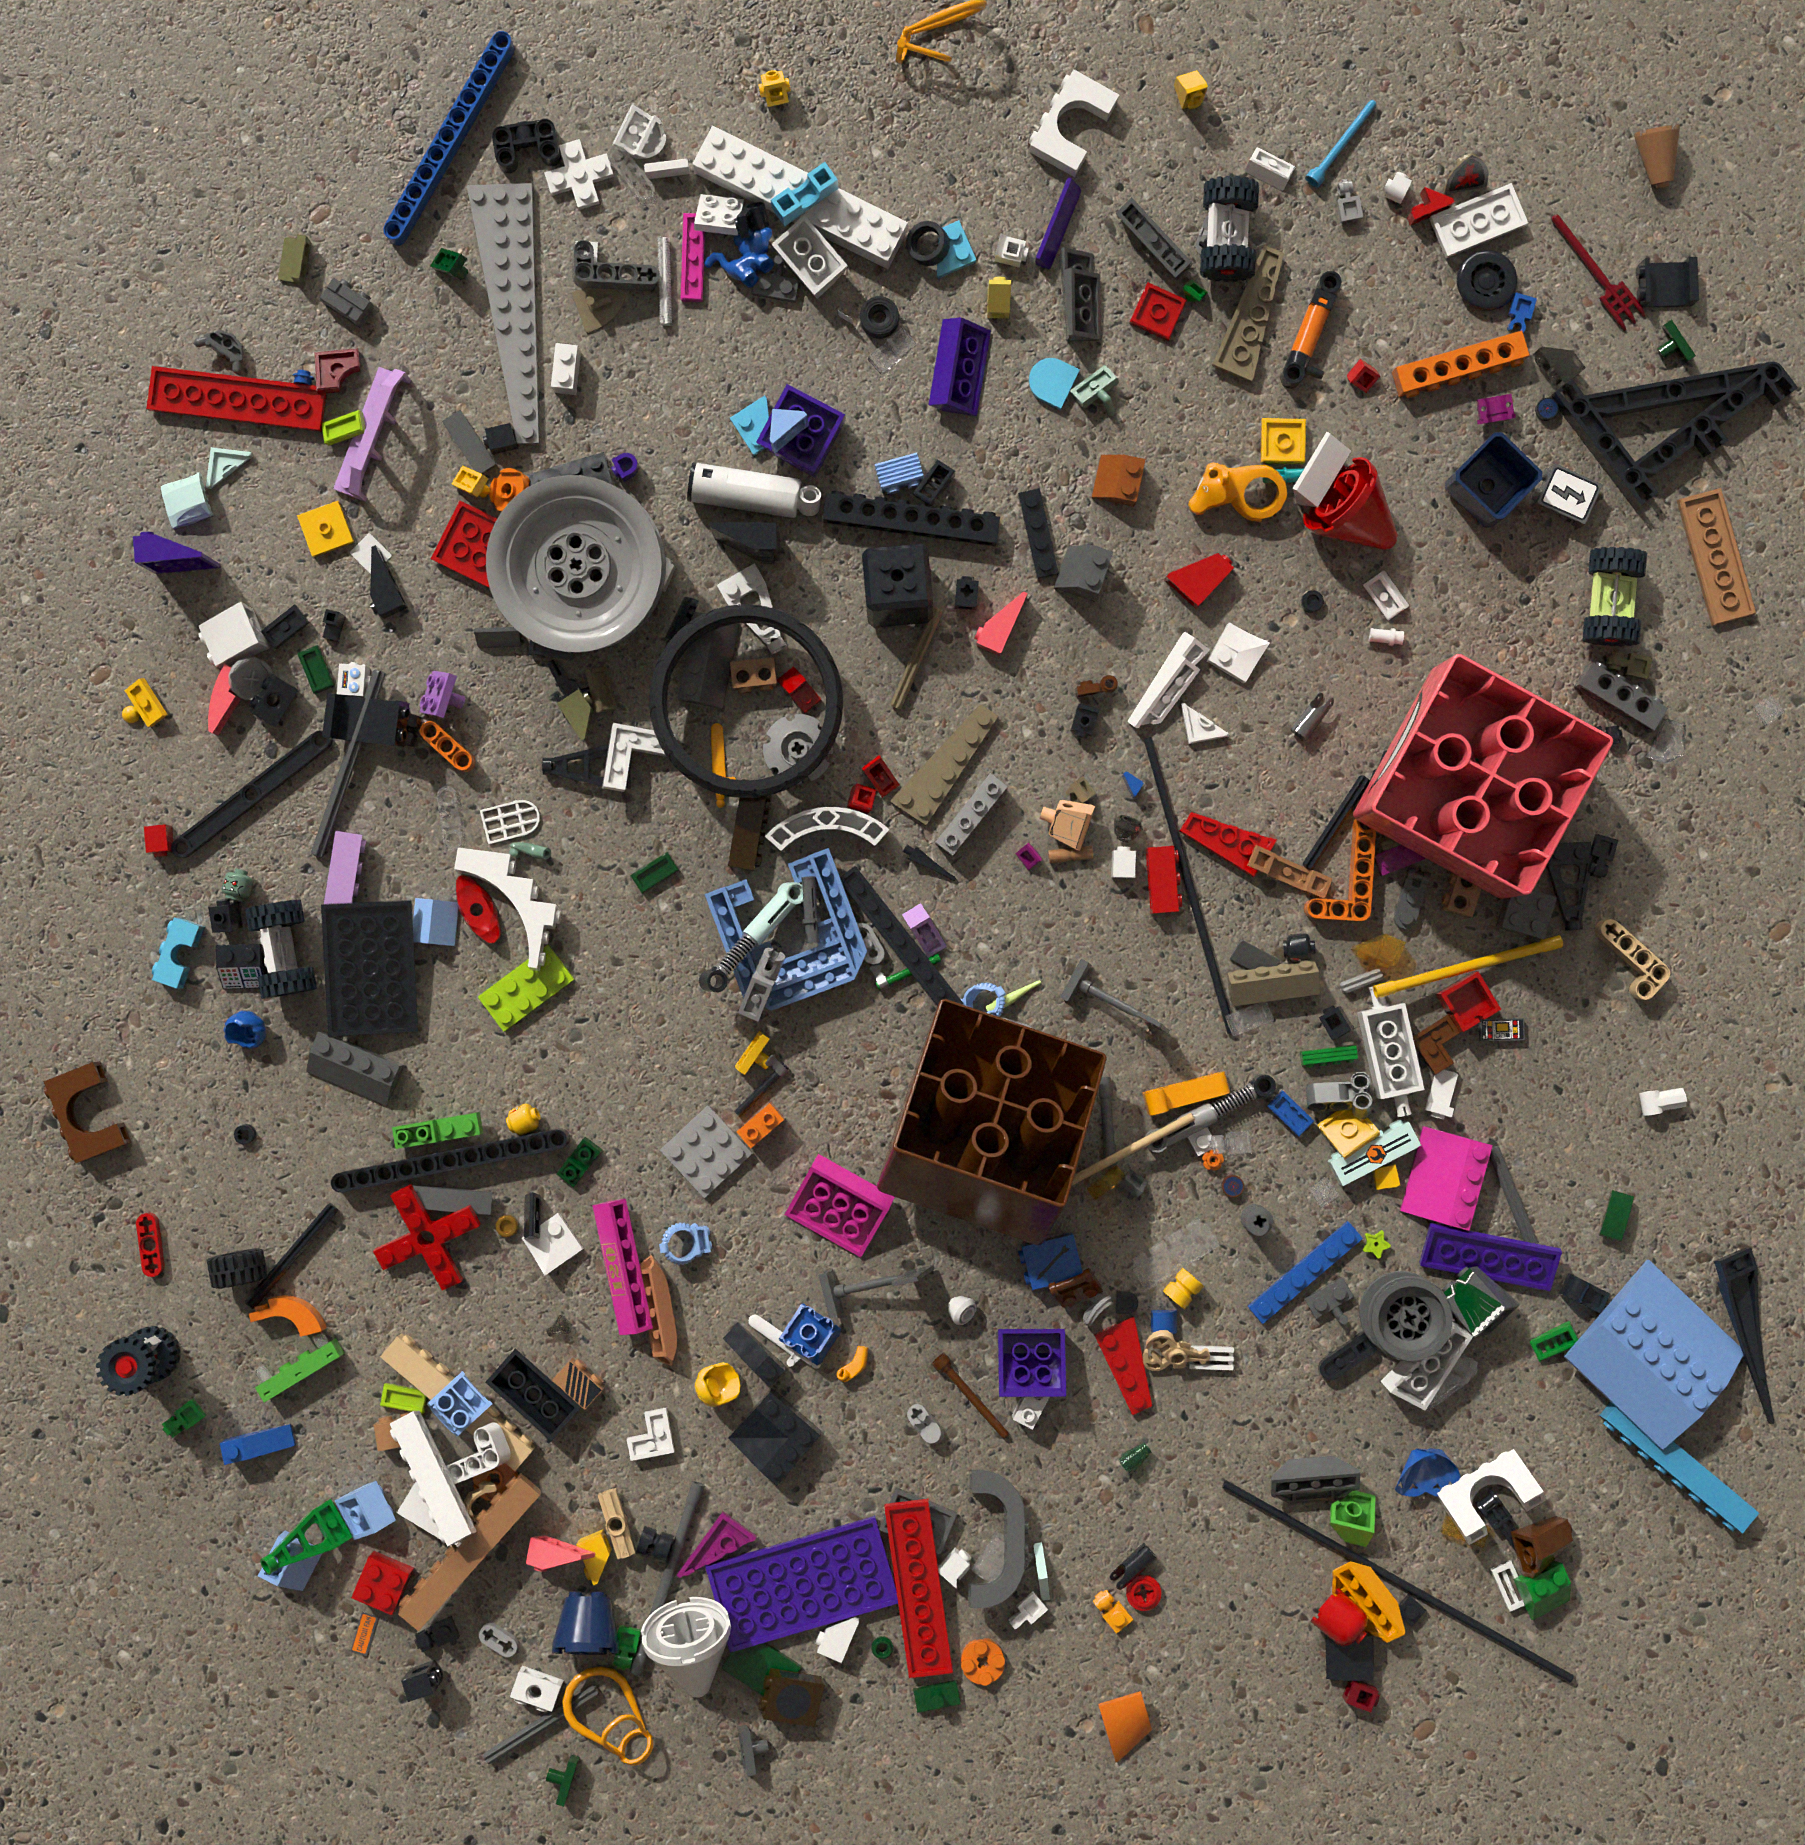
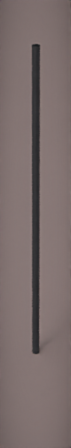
M1227 1480L1224 1481L1223 1489L1353 1562L1371 1567L1378 1576L1565 1681L1572 1682L1573 1674Z

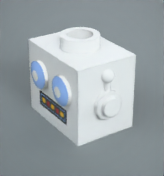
M356 662L339 664L337 694L364 698L371 678L370 668L364 664L358 665Z

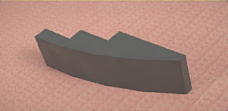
M402 1184V1188L409 1186V1184ZM412 1185L425 1209L456 1212L471 1205L476 1214H491L492 1192Z

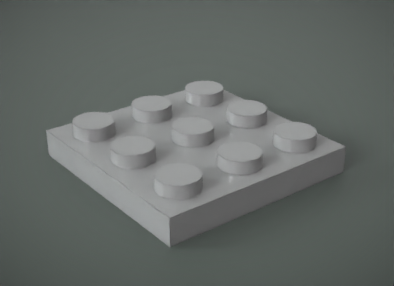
M709 1105L660 1149L666 1158L704 1198L753 1154L747 1145Z

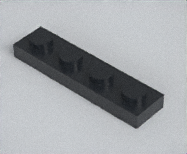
M1040 488L1018 493L1036 578L1040 579L1058 575Z

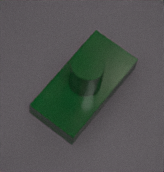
M444 248L439 250L430 265L435 271L457 277L460 280H463L468 274V269L463 266L467 258L460 253Z
M1672 319L1663 325L1662 328L1670 340L1657 348L1662 358L1665 359L1678 350L1686 363L1692 360L1696 355Z
M957 1680L913 1688L917 1713L961 1704Z
M571 1754L565 1772L552 1768L548 1770L545 1781L561 1786L556 1805L564 1807L580 1758Z

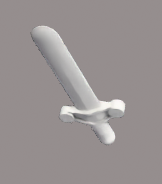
M758 1315L749 1317L750 1326L791 1355L787 1360L788 1366L791 1367L798 1360L802 1359L810 1366L812 1365L813 1368H820L821 1364L815 1365L779 1341V1337L783 1332Z

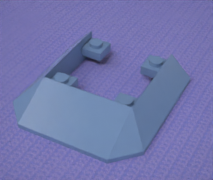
M829 848L788 863L794 882L802 883L801 877L815 876L817 878L831 918L818 923L820 940L817 943L818 947L785 958L764 1007L771 1011L854 980L867 953ZM747 879L705 894L726 953L735 946L737 941H740L743 935V929L735 907L755 900ZM770 941L761 944L759 947L755 946L752 951H749V954H746L747 957L741 960L742 963H739V966L736 965V969L733 971L743 998L765 948H772Z

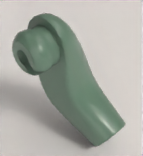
M513 842L510 844L509 854L515 858H519L521 853L537 859H548L551 856V850L543 846L524 842Z

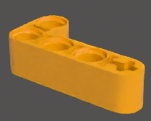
M1225 1071L1145 1091L1142 1092L1147 1114L1156 1115L1167 1112L1172 1108L1229 1094L1230 1089Z

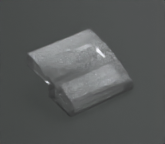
M999 1531L994 1533L987 1547L981 1552L971 1571L987 1582L996 1579L1004 1565V1535ZM1029 1552L1028 1557L1024 1559V1571L1034 1557Z

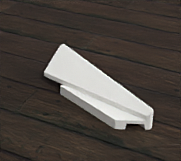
M1184 632L1128 722L1135 728H1140L1141 725L1149 723L1153 725L1161 723L1200 671L1195 665L1210 649L1193 636Z

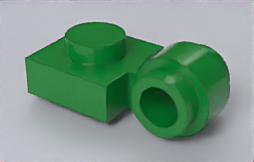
M193 1398L174 1412L177 1419L172 1416L162 1424L164 1427L163 1431L167 1436L170 1435L173 1438L183 1431L182 1425L188 1430L203 1419L206 1414Z
M619 1625L617 1635L619 1650L621 1651L619 1654H615L613 1666H617V1669L626 1670V1668H631L633 1655H629V1652L636 1653L641 1629Z

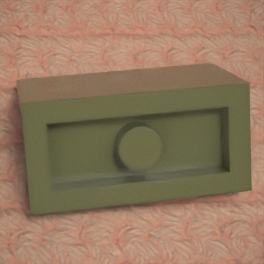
M297 234V239L284 238L278 275L280 281L305 285L311 241L306 235Z

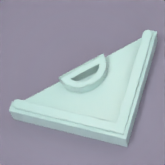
M211 447L206 488L212 489L251 459L253 454L251 452Z
M1042 1542L1034 1543L1042 1601L1050 1600Z

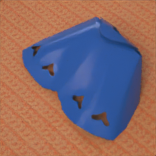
M1433 1448L1415 1449L1409 1455L1395 1491L1398 1494L1410 1497L1419 1496L1425 1492L1438 1496L1437 1493L1444 1486L1448 1485L1449 1482L1452 1484L1458 1482L1461 1476L1456 1465L1443 1450ZM1438 1483V1486L1441 1489L1433 1488V1486H1435ZM1412 1484L1418 1487L1417 1489H1409L1412 1486Z

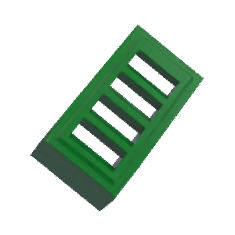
M1567 1321L1529 1342L1540 1362L1572 1348L1579 1337L1571 1322ZM1566 1331L1568 1332L1571 1338L1569 1340H1567L1564 1335V1332ZM1557 1335L1560 1336L1563 1342L1560 1345L1555 1337ZM1548 1339H1551L1555 1346L1554 1348H1550L1547 1342ZM1542 1342L1547 1351L1543 1353L1538 1343Z

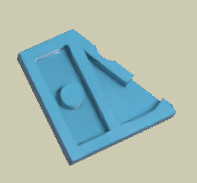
M959 220L942 227L950 239V248L943 261L937 264L938 279L976 263L975 255Z
M765 395L730 417L731 422L753 456L765 449L756 443L769 418L768 403Z

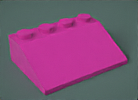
M1423 1126L1419 1138L1421 1146L1416 1149L1400 1211L1469 1231L1493 1145Z
M818 1154L784 1215L861 1258L895 1197L880 1192L877 1186Z

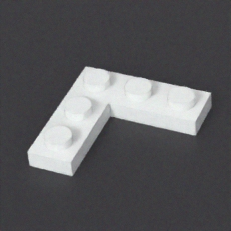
M617 723L612 724L602 788L621 792L625 791L631 750L666 756L659 745L654 730Z

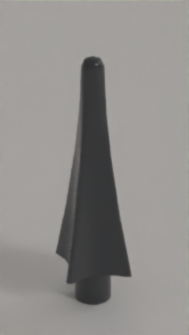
M907 844L902 852L909 855L908 860L923 865L951 881L956 880L955 876L939 866L918 846L912 848Z

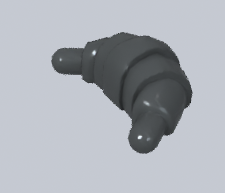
M219 329L218 331L206 333L204 337L194 340L196 347L206 346L211 348L221 358H226L230 361L235 374L241 373L244 346L236 339L235 335Z

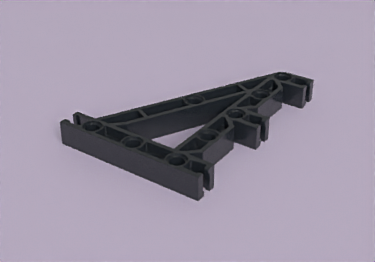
M1767 362L1584 395L1573 379H1571L1549 398L1554 399L1558 403L1561 414L1635 510L1646 502L1636 492L1635 488L1637 486L1646 495V500L1652 498L1659 492L1648 478L1658 473L1692 446H1695L1703 457L1715 451V448L1728 441L1718 426L1726 422L1763 393L1774 406L1798 387L1779 363ZM1766 371L1772 374V379L1766 376ZM1775 383H1777L1785 392L1783 393V395H1781V393L1775 386ZM1670 388L1676 391L1677 397L1670 394ZM1566 390L1572 402H1568L1561 392ZM1731 397L1737 399V406L1731 402ZM1719 398L1637 461H1634L1602 419ZM1574 405L1581 409V414L1574 412ZM1696 423L1702 425L1703 432L1696 428ZM1706 434L1715 443L1713 447L1710 446L1709 442L1705 438ZM1600 440L1607 443V449H1603L1600 446ZM1661 449H1665L1668 452V458L1662 456ZM1626 475L1633 477V484L1627 482Z

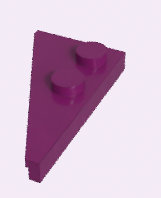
M722 1511L676 1576L679 1578L687 1576L706 1564L709 1565L724 1555L736 1551L739 1547L755 1541L757 1536Z

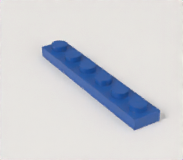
M1346 1221L1247 1307L1264 1324L1363 1238L1350 1222Z

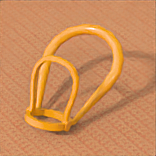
M970 0L939 11L911 26H905L897 42L896 63H903L908 49L951 62L952 57L910 44L911 35L946 26L972 16L985 9L987 1Z
M603 1666L587 1668L577 1674L566 1687L562 1701L564 1716L570 1727L582 1736L602 1745L609 1752L619 1756L624 1764L636 1766L646 1761L653 1750V1736L648 1730L646 1731L633 1691L626 1678L615 1669ZM598 1675L610 1677L619 1684L634 1715L625 1714L617 1717L605 1728L602 1737L577 1721L572 1712L571 1703L574 1691L578 1685L587 1678ZM625 1720L634 1721L639 1729L629 1732L623 1738L618 1748L606 1741L609 1732L620 1722ZM637 1735H644L648 1740L645 1752L637 1759L628 1760L625 1757L627 1743Z

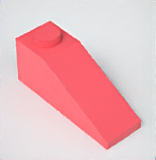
M1022 592L988 620L984 628L979 627L974 638L978 640L976 646L1001 656L1028 593Z
M546 1535L530 1537L526 1564L534 1566L536 1571L546 1572L549 1568L595 1557V1552Z

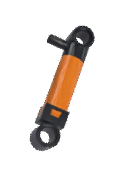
M1327 271L1321 276L1311 297L1308 309L1280 375V381L1286 388L1292 389L1299 386L1305 374L1318 379H1322L1324 371L1309 366V362L1337 297L1335 294L1342 283L1340 275L1335 271ZM1324 281L1332 282L1334 288L1329 289L1325 287ZM1294 371L1298 378L1295 380L1290 379L1287 372Z

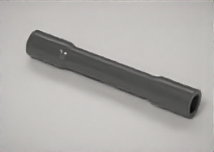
M1102 1077L1098 1089L1101 1103L1104 1158L1116 1153L1111 1102V1077Z

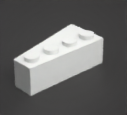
M1452 1321L1451 1334L1441 1350L1424 1360L1400 1361L1381 1382L1390 1393L1426 1410L1473 1336L1463 1326Z

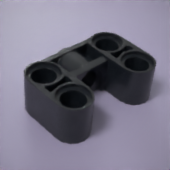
M549 119L521 121L515 124L498 126L492 132L495 158L504 173L510 174L517 170V151H520L519 149L536 146L543 162L547 166H556L561 160L558 134L553 122ZM544 129H551L550 134H541ZM502 136H508L506 142H499V139ZM548 150L555 151L554 155L550 157L545 156V153ZM506 157H511V158H512V160H511L509 163H507V164H503V163H502V161H503L504 158H506Z

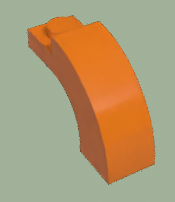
M281 1295L268 1299V1303L256 1306L255 1311L249 1313L250 1322L274 1316L288 1318L296 1325L300 1337L321 1332L327 1328L323 1317L314 1306L294 1296Z

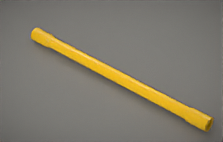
M1560 935L1553 936L1539 942L1397 981L1374 985L1373 992L1376 998L1385 997L1409 988L1533 954L1563 948V940Z

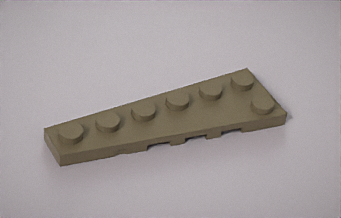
M1263 245L1256 261L1255 276H1252L1247 282L1212 367L1247 382H1252L1281 268L1283 252Z
M980 704L890 802L927 826L999 716Z

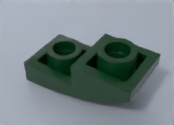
M584 1137L556 1175L574 1188L603 1149L587 1137Z
M1614 1190L1611 1191L1599 1236L1618 1242L1622 1241L1634 1196Z

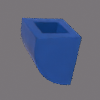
M1151 1310V1333L1159 1330H1168L1172 1334H1176L1177 1310Z

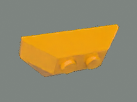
M1350 1561L1333 1570L1332 1594L1336 1597V1589L1340 1588L1365 1612L1368 1618L1365 1632L1380 1637L1387 1643L1405 1634L1397 1600L1371 1567Z

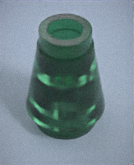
M1143 1442L1122 1453L1118 1461L1128 1473L1135 1472L1152 1452L1146 1443Z

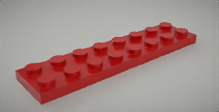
M152 366L146 409L153 412L322 432L326 394H318L315 385Z
M929 1498L885 1504L884 1509L909 1678L953 1673Z

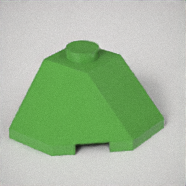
M1352 1491L1342 1500H1337L1331 1504L1330 1526L1344 1542L1367 1547L1374 1535L1375 1495Z

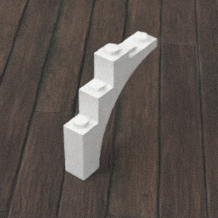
M458 848L454 868L457 873L470 875L491 884L514 904L527 932L529 943L528 967L533 971H540V967L544 966L546 953H543L544 944H548L549 931H546V929H555L556 924H560L561 911H558V906L556 904L533 901V899L538 897L539 888L533 879L511 876V874L515 873L516 861H513V857L510 854Z

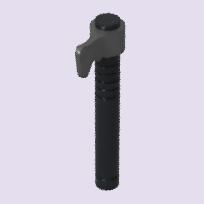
M771 1055L765 1064L766 1066H772L775 1071L734 1111L739 1117L777 1079L783 1077L789 1071V1067L785 1063H780L774 1055Z

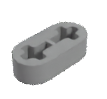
M486 1623L479 1632L480 1641L504 1657L513 1656L519 1647L518 1639L495 1623ZM492 1629L494 1631L493 1636L487 1638L485 1631ZM508 1641H511L512 1648H509L508 1651L505 1650L504 1643H508Z

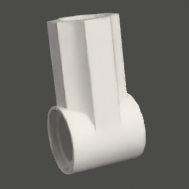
M1683 1088L1639 1093L1644 1116L1660 1114L1664 1110L1686 1107L1687 1097Z

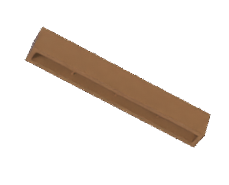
M522 1473L517 1478L513 1476L505 1485L507 1489L502 1494L497 1493L491 1500L492 1506L487 1511L483 1509L475 1518L477 1522L474 1525L477 1532L459 1541L457 1545H451L444 1553L446 1557L441 1562L439 1560L436 1561L430 1568L431 1574L426 1579L422 1577L414 1587L416 1589L411 1596L407 1594L399 1603L398 1615L417 1631L426 1624L540 1496L541 1490Z

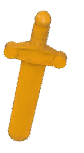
M715 723L711 726L712 773L726 777L723 727L721 724ZM716 793V805L718 808H722L725 804L724 795Z

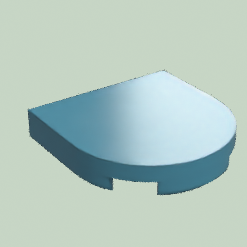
M1056 358L1043 359L1037 362L1030 372V389L1038 400L1061 410L1080 369Z

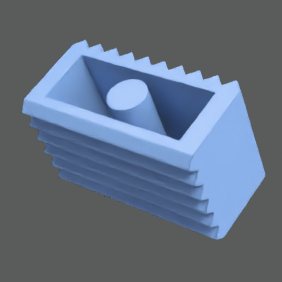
M917 453L875 464L882 493L887 492V495L898 493L900 491L899 488L908 486V489L916 488L924 479Z

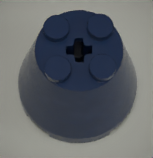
M569 1592V1597L565 1598L552 1642L553 1654H562V1650H564V1653L572 1655H605L607 1650H609V1653L619 1654V1640L611 1600L607 1597V1594L604 1592H591V1596H585L582 1592Z

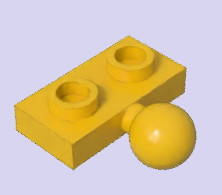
M145 678L138 679L124 690L134 705L127 706L122 711V718L127 723H135L141 716L147 727H153L168 715Z

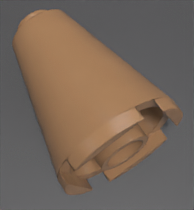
M1679 124L1675 125L1673 129L1672 125L1647 129L1646 133H1642L1641 136L1640 131L1634 133L1650 184L1656 185V189L1669 187V182L1674 181L1680 133Z

